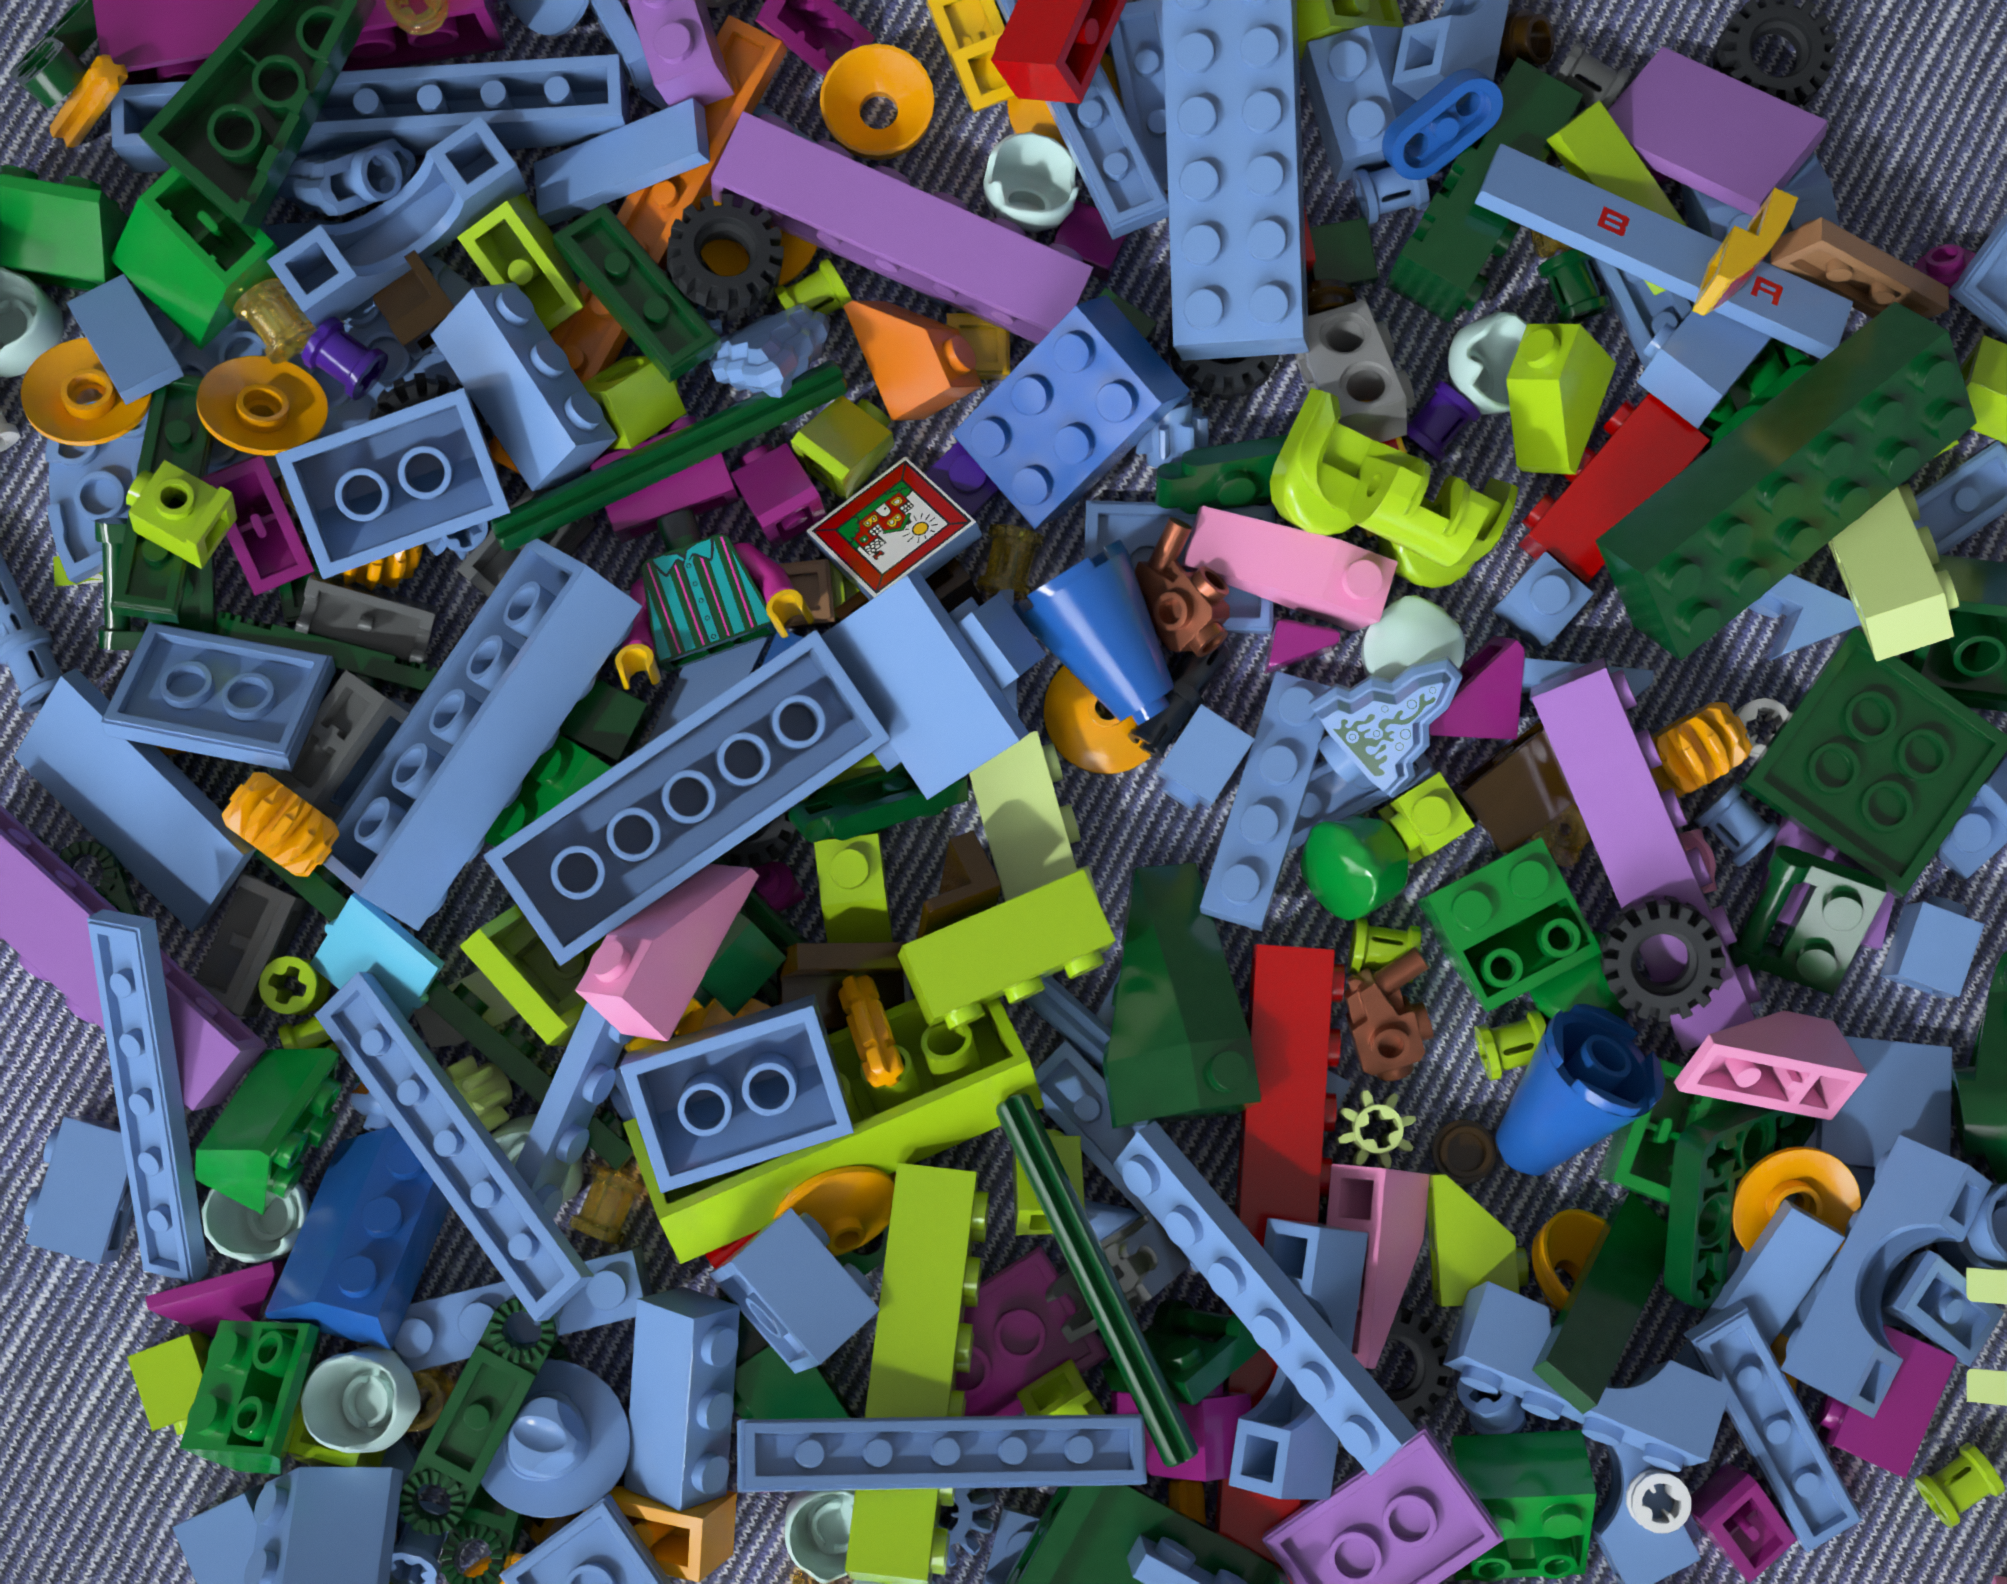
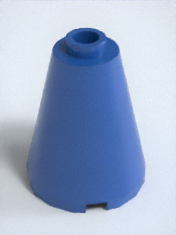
M1118 539L1104 547L1111 559L1108 560L1104 551L1093 558L1087 557L1027 595L1028 598L1015 603L1012 608L1023 624L1119 721L1132 716L1138 726L1170 706L1164 695L1175 687L1128 550L1122 541Z
M1575 1004L1569 1012H1562L1560 1010L1548 1022L1496 1132V1142L1503 1160L1518 1172L1533 1176L1544 1175L1648 1113L1662 1098L1665 1086L1661 1063L1654 1051L1652 1050L1645 1057L1632 1041L1639 1033L1629 1023L1608 1010L1589 1004Z

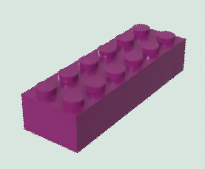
M92 0L100 54L110 55L113 63L116 65H125L128 71V78L123 85L188 81L260 0ZM375 0L376 5L341 72L398 68L506 49L498 0Z

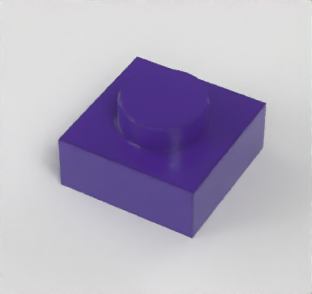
M958 441L924 473L972 518L1001 492Z

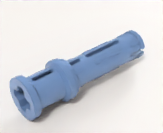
M0 551V664L8 665L21 692L17 700L23 712L39 711L42 709L62 673L50 650L54 641L49 631L45 630L43 626L35 625L19 592L16 581Z

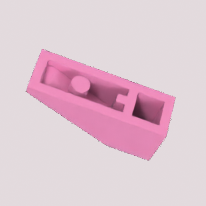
M1201 506L1198 509L1181 566L1192 572H1196L1201 566L1208 567L1217 573L1227 585L1353 632L1380 622L1398 562L1340 539L1308 533L1303 530Z
M708 864L608 933L600 948L593 954L590 965L575 991L621 1034L669 1041L759 875L752 868Z
M1784 1010L1709 1034L1675 1079L1674 1083L1678 1091L1832 1120L1868 1074L1834 1021Z
M1332 1164L1326 1225L1368 1233L1351 1353L1364 1368L1376 1369L1424 1240L1430 1174L1386 1168Z

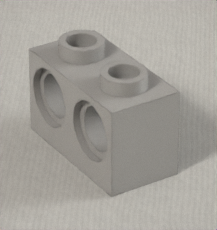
M1366 299L1308 316L1309 352L1295 354V360L1308 393L1311 388L1337 396L1342 414L1338 423L1372 440L1381 443L1407 435V408L1415 406V398L1408 374L1405 370L1396 372L1390 358L1394 357V347L1385 321L1375 323ZM1360 400H1373V401H1370V402H1361Z

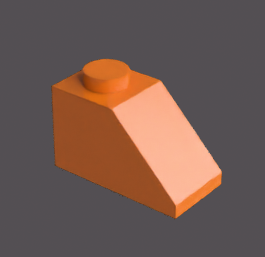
M852 300L843 306L892 421L924 420L982 387L975 370L976 357L970 344L960 335L958 329L887 301Z

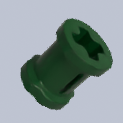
M1572 249L1552 257L1537 267L1539 277L1548 280L1560 311L1557 315L1559 324H1579L1606 312L1612 307L1608 296L1601 294L1589 263L1593 257L1577 249Z

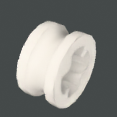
M1768 698L1752 700L1734 713L1735 716L1738 715L1746 727V723L1757 719L1758 711L1768 714L1765 722L1773 719L1776 725V732L1789 715V711L1784 705ZM1746 733L1753 746L1749 756L1758 758L1775 734L1766 737L1765 745H1761L1755 742L1758 737L1757 734L1749 736Z
M1649 1469L1639 1473L1630 1481L1626 1491V1506L1630 1515L1645 1529L1654 1533L1668 1534L1678 1530L1687 1521L1691 1512V1496L1688 1488L1679 1478L1661 1469ZM1655 1484H1665V1493L1674 1498L1673 1508L1670 1512L1661 1509L1663 1517L1652 1519V1509L1642 1503L1643 1496L1647 1490L1656 1493Z

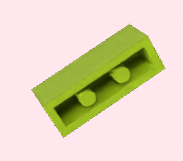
M1081 869L904 944L900 949L898 958L928 1026L931 1027L945 1021L948 1029L954 1030L983 1017L985 1012L982 1005L1005 995L1009 1004H1014L1043 991L1045 986L1042 979L1065 969L1069 979L1098 968L1105 963L1101 953L1106 952L1116 939L1084 869Z

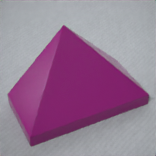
M766 0L755 20L823 77L826 76L835 61L845 53L863 45H870L875 39V36L832 0Z
M1494 635L1461 666L1459 670L1462 672L1463 677L1451 704L1445 712L1429 724V735L1517 740L1525 649L1518 640Z
M287 1258L145 1296L147 1308L150 1311L212 1337L216 1335L220 1320L260 1322L287 1263Z

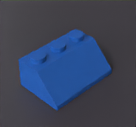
M388 1126L339 1141L265 1311L267 1319L283 1323H310L319 1327L321 1333L391 1351L450 1207L449 1201L396 1128Z

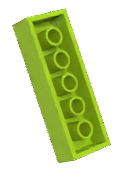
M916 998L886 1010L885 1013L896 1042L894 1046L898 1049L904 1065V1070L899 1075V1083L892 1087L883 1085L875 1088L868 1083L861 1065L864 1061L858 1056L849 1027L828 1035L854 1128V1133L661 1193L636 1117L624 1122V1128L658 1220L680 1264L763 1229L773 1220L777 1207L786 1195L815 1175L845 1166H869L891 1174L897 1170V1163L914 1164L1001 1126L1002 1124L996 1114L997 1105L1003 1100L1019 1093H1027L1036 1110L1045 1107L1030 1059L1000 999L997 998L982 1005L985 1012L983 1017L954 1030H949L945 1021L929 1027Z
M897 1163L865 1418L965 1416V1391H957L955 1388L957 1372L970 1373L974 1342L973 1324L963 1323L965 1306L978 1307L982 1268H980L981 1258L971 1257L973 1241L982 1243L986 1241L990 1206L988 1204L989 1192L978 1191L977 1172ZM956 1488L855 1490L845 1572L853 1580L886 1584H932L933 1573L945 1575L950 1534H948L949 1529L939 1528L941 1505L954 1507Z

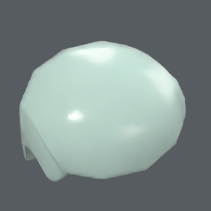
M1033 132L1007 135L994 146L989 156L984 176L983 189L989 210L995 213L997 218L1011 221L1027 232L1034 233L1057 228L1072 212L1073 204L1079 191L1075 181L1076 164L1069 150L1054 138Z
M1496 312L1474 320L1457 332L1449 350L1448 366L1450 382L1453 388L1482 414H1502L1510 411L1506 378L1527 326V323L1514 312Z
M298 1181L287 1198L283 1199L277 1195L265 1214L262 1215L210 1188L201 1210L204 1233L219 1253L241 1262L261 1264L275 1261L292 1251L310 1210V1202L307 1190Z

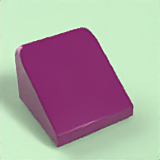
M1075 200L1072 212L1064 219L1053 243L1075 250L1083 257V263L1093 267L1091 275L1107 282L1128 234L1112 240L1098 209Z
M1280 619V621L1276 622L1271 633L1264 674L1331 652L1339 643L1341 633L1337 632V629Z

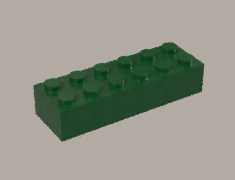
M1894 301L1596 539V544L1633 626L1680 661L1683 660L1974 426L1977 421L1948 330Z

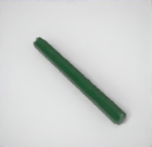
M835 360L822 363L793 379L792 388L783 397H770L762 391L510 509L511 513L490 521L495 537L505 551H512L845 395L848 391L845 376Z
M1024 1092L1003 1100L997 1105L996 1114L1139 1413L1144 1417V1424L1164 1465L1175 1467L1194 1458L1198 1454V1446L1030 1096Z

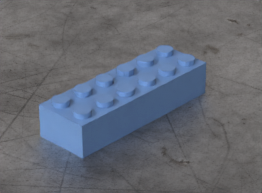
M1162 0L1173 346L1182 361L1309 352L1297 0Z
M538 538L527 543L409 712L410 714L397 729L347 801L341 813L334 820L340 835L331 846L332 852L322 864L359 896L419 931L427 918L434 915L442 907L446 900L449 886L465 863L474 859L480 852L485 841V834L498 815L518 797L522 788V781L538 757L546 753L553 746L559 735V727L576 702L582 700L591 691L596 681V673L614 648L621 645L629 636L633 627V620L643 606L586 564Z
M814 630L483 856L561 966L891 738L817 630Z

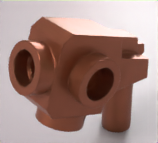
M1169 517L1149 560L1138 561L1134 571L1155 632L1170 651H1193L1198 657H1203L1221 645L1228 635V632L1222 625L1230 617V606L1224 600L1229 594V588L1225 581L1208 567L1201 566L1196 572L1185 571L1177 559L1192 527L1180 519Z
M1416 946L1374 974L1367 967L1358 974H1352L1347 978L1349 988L1344 991V996L1349 1012L1345 1016L1357 1058L1364 1072L1372 1076L1377 1075L1383 1081H1395L1410 1075L1414 1070L1413 1063L1419 1062L1425 1054L1422 1041L1434 1038L1431 1022L1423 1001L1410 1004L1407 996H1402L1400 987L1430 969Z

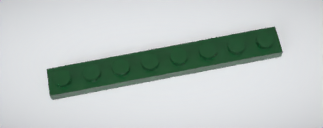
M256 849L253 853L325 917L330 921L338 918L348 901L338 892L345 883L323 864H318L308 877L295 876ZM436 977L426 992L429 997L426 1005L542 1105L558 1066L548 1075L530 1059L538 1050L531 1042L510 1024L501 1033L498 1032L482 1018L490 1007L462 982L451 991ZM606 1108L598 1117L593 1114L587 1128L590 1134L587 1145L615 1170L622 1172L635 1157L632 1147L627 1144L629 1138L624 1125Z

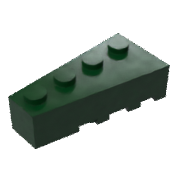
M260 0L142 130L139 136L154 153L248 235L254 238L372 13L376 1Z
M1518 57L1499 87L1503 97V108L1498 121L1487 133L1459 154L1442 185L1441 191L1439 193L1436 192L1416 230L1409 237L1400 252L1384 286L1447 323L1451 322L1459 306L1469 312L1472 311L1490 280L1480 274V270L1490 253L1500 259L1503 258L1521 227L1506 217L1474 204L1499 145L1504 144L1544 162L1552 150L1547 139L1576 117L1573 115V112L1584 95Z

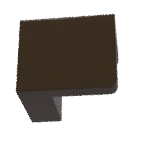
M414 249L404 256L412 269L373 296V301L390 324L389 327L402 346L416 361L437 347L430 334L455 307Z

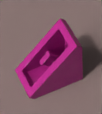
M254 455L201 477L202 481L216 489L223 487L233 494L237 519L226 535L255 596L314 572V568L263 455Z
M1727 1462L1690 1495V1513L1696 1525L1749 1584L1797 1541L1759 1484L1748 1473Z

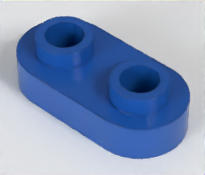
M1461 69L1450 74L1391 122L1382 140L1384 158L1403 178L1422 180L1434 175L1496 124L1503 108V97L1499 87L1487 75L1477 69ZM1470 92L1466 102L1456 106L1457 101ZM1419 133L1417 140L1412 145L1405 147L1407 142L1415 134Z

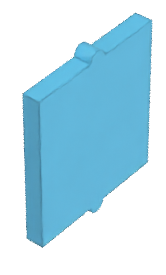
M353 893L338 918L325 925L327 936L310 962V965L339 990L358 971L373 973L408 1021L415 1009L421 1008L429 1001L426 992L445 962L381 908L357 893Z

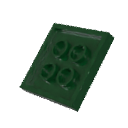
M1853 628L1845 634L1739 785L1857 870L1884 879L1887 891L1898 898L1905 896L2003 757L2007 751V735L1896 656L1876 662L1865 634L1857 628Z

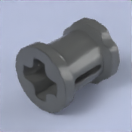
M1577 40L1555 79L1584 94L1580 100L1584 104L1591 106L1600 100L1608 111L1632 71L1625 67L1620 70L1612 68L1585 52L1586 44ZM1582 76H1584V77L1588 78L1589 80L1593 81L1594 83L1600 85L1602 88H1600L1599 86L1593 84L1592 82L1588 81L1587 79L1583 78Z

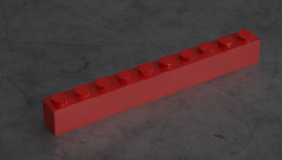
M1263 944L1252 946L1247 1027L1250 1029L1262 1102L1241 1111L1235 1214L1248 1227L1247 1230L1262 1247L1264 1246L1268 1218L1326 1225V1223L1318 1222L1319 1196L1329 1197L1331 1167L1333 1163L1332 1158L1322 1157L1323 1132H1334L1337 1111L1336 1093H1326L1327 1068L1338 1067L1341 1046L1340 1029L1330 1028L1331 1003L1342 1002L1345 982L1344 964H1334V949ZM1229 1307L1228 1314L1232 1315L1234 1312ZM1261 1348L1224 1380L1223 1391L1250 1393L1252 1410L1263 1399L1270 1388L1278 1365L1267 1351ZM1229 1478L1220 1479L1217 1481L1214 1530L1280 1565L1263 1542V1533L1312 1501V1499H1278L1230 1486Z

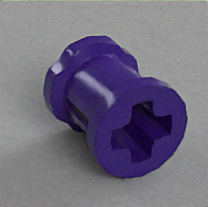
M330 317L320 325L317 331L310 337L302 353L304 365L311 370L318 367L345 385V393L355 401L360 400L375 386L388 363L387 353L380 348L373 350L367 348L346 333L344 323L336 317Z
M1437 379L1432 385L1435 393L1410 422L1407 421V435L1404 436L1431 459L1440 463L1446 456L1444 449L1468 421L1476 422L1480 418L1481 413L1452 387Z

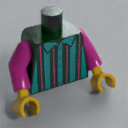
M681 510L666 515L657 521L666 553L641 563L642 578L638 579L631 586L629 597L643 607L633 620L632 630L622 643V649L616 655L615 664L624 689L631 688L630 678L639 671H647L652 685L660 682L661 676L654 656H656L658 664L665 671L670 672L774 635L776 632L782 638H787L789 635L784 627L788 619L796 615H803L810 625L814 622V616L802 595L793 587L785 570L751 543L733 544L727 533H720L703 539L693 510Z

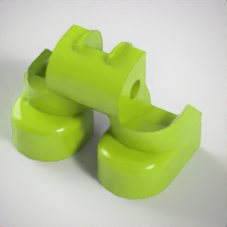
M1311 388L1273 467L1270 479L1271 499L1279 515L1295 528L1318 535L1328 536L1343 533L1355 525L1377 534L1380 555L1398 562L1394 574L1415 585L1437 588L1451 585L1466 576L1474 563L1491 552L1500 541L1514 511L1519 487L1490 477L1481 494L1471 489L1467 481L1449 475L1448 478H1445L1433 503L1424 497L1431 473V467L1427 461L1372 440L1338 423L1342 415L1338 397L1331 393Z

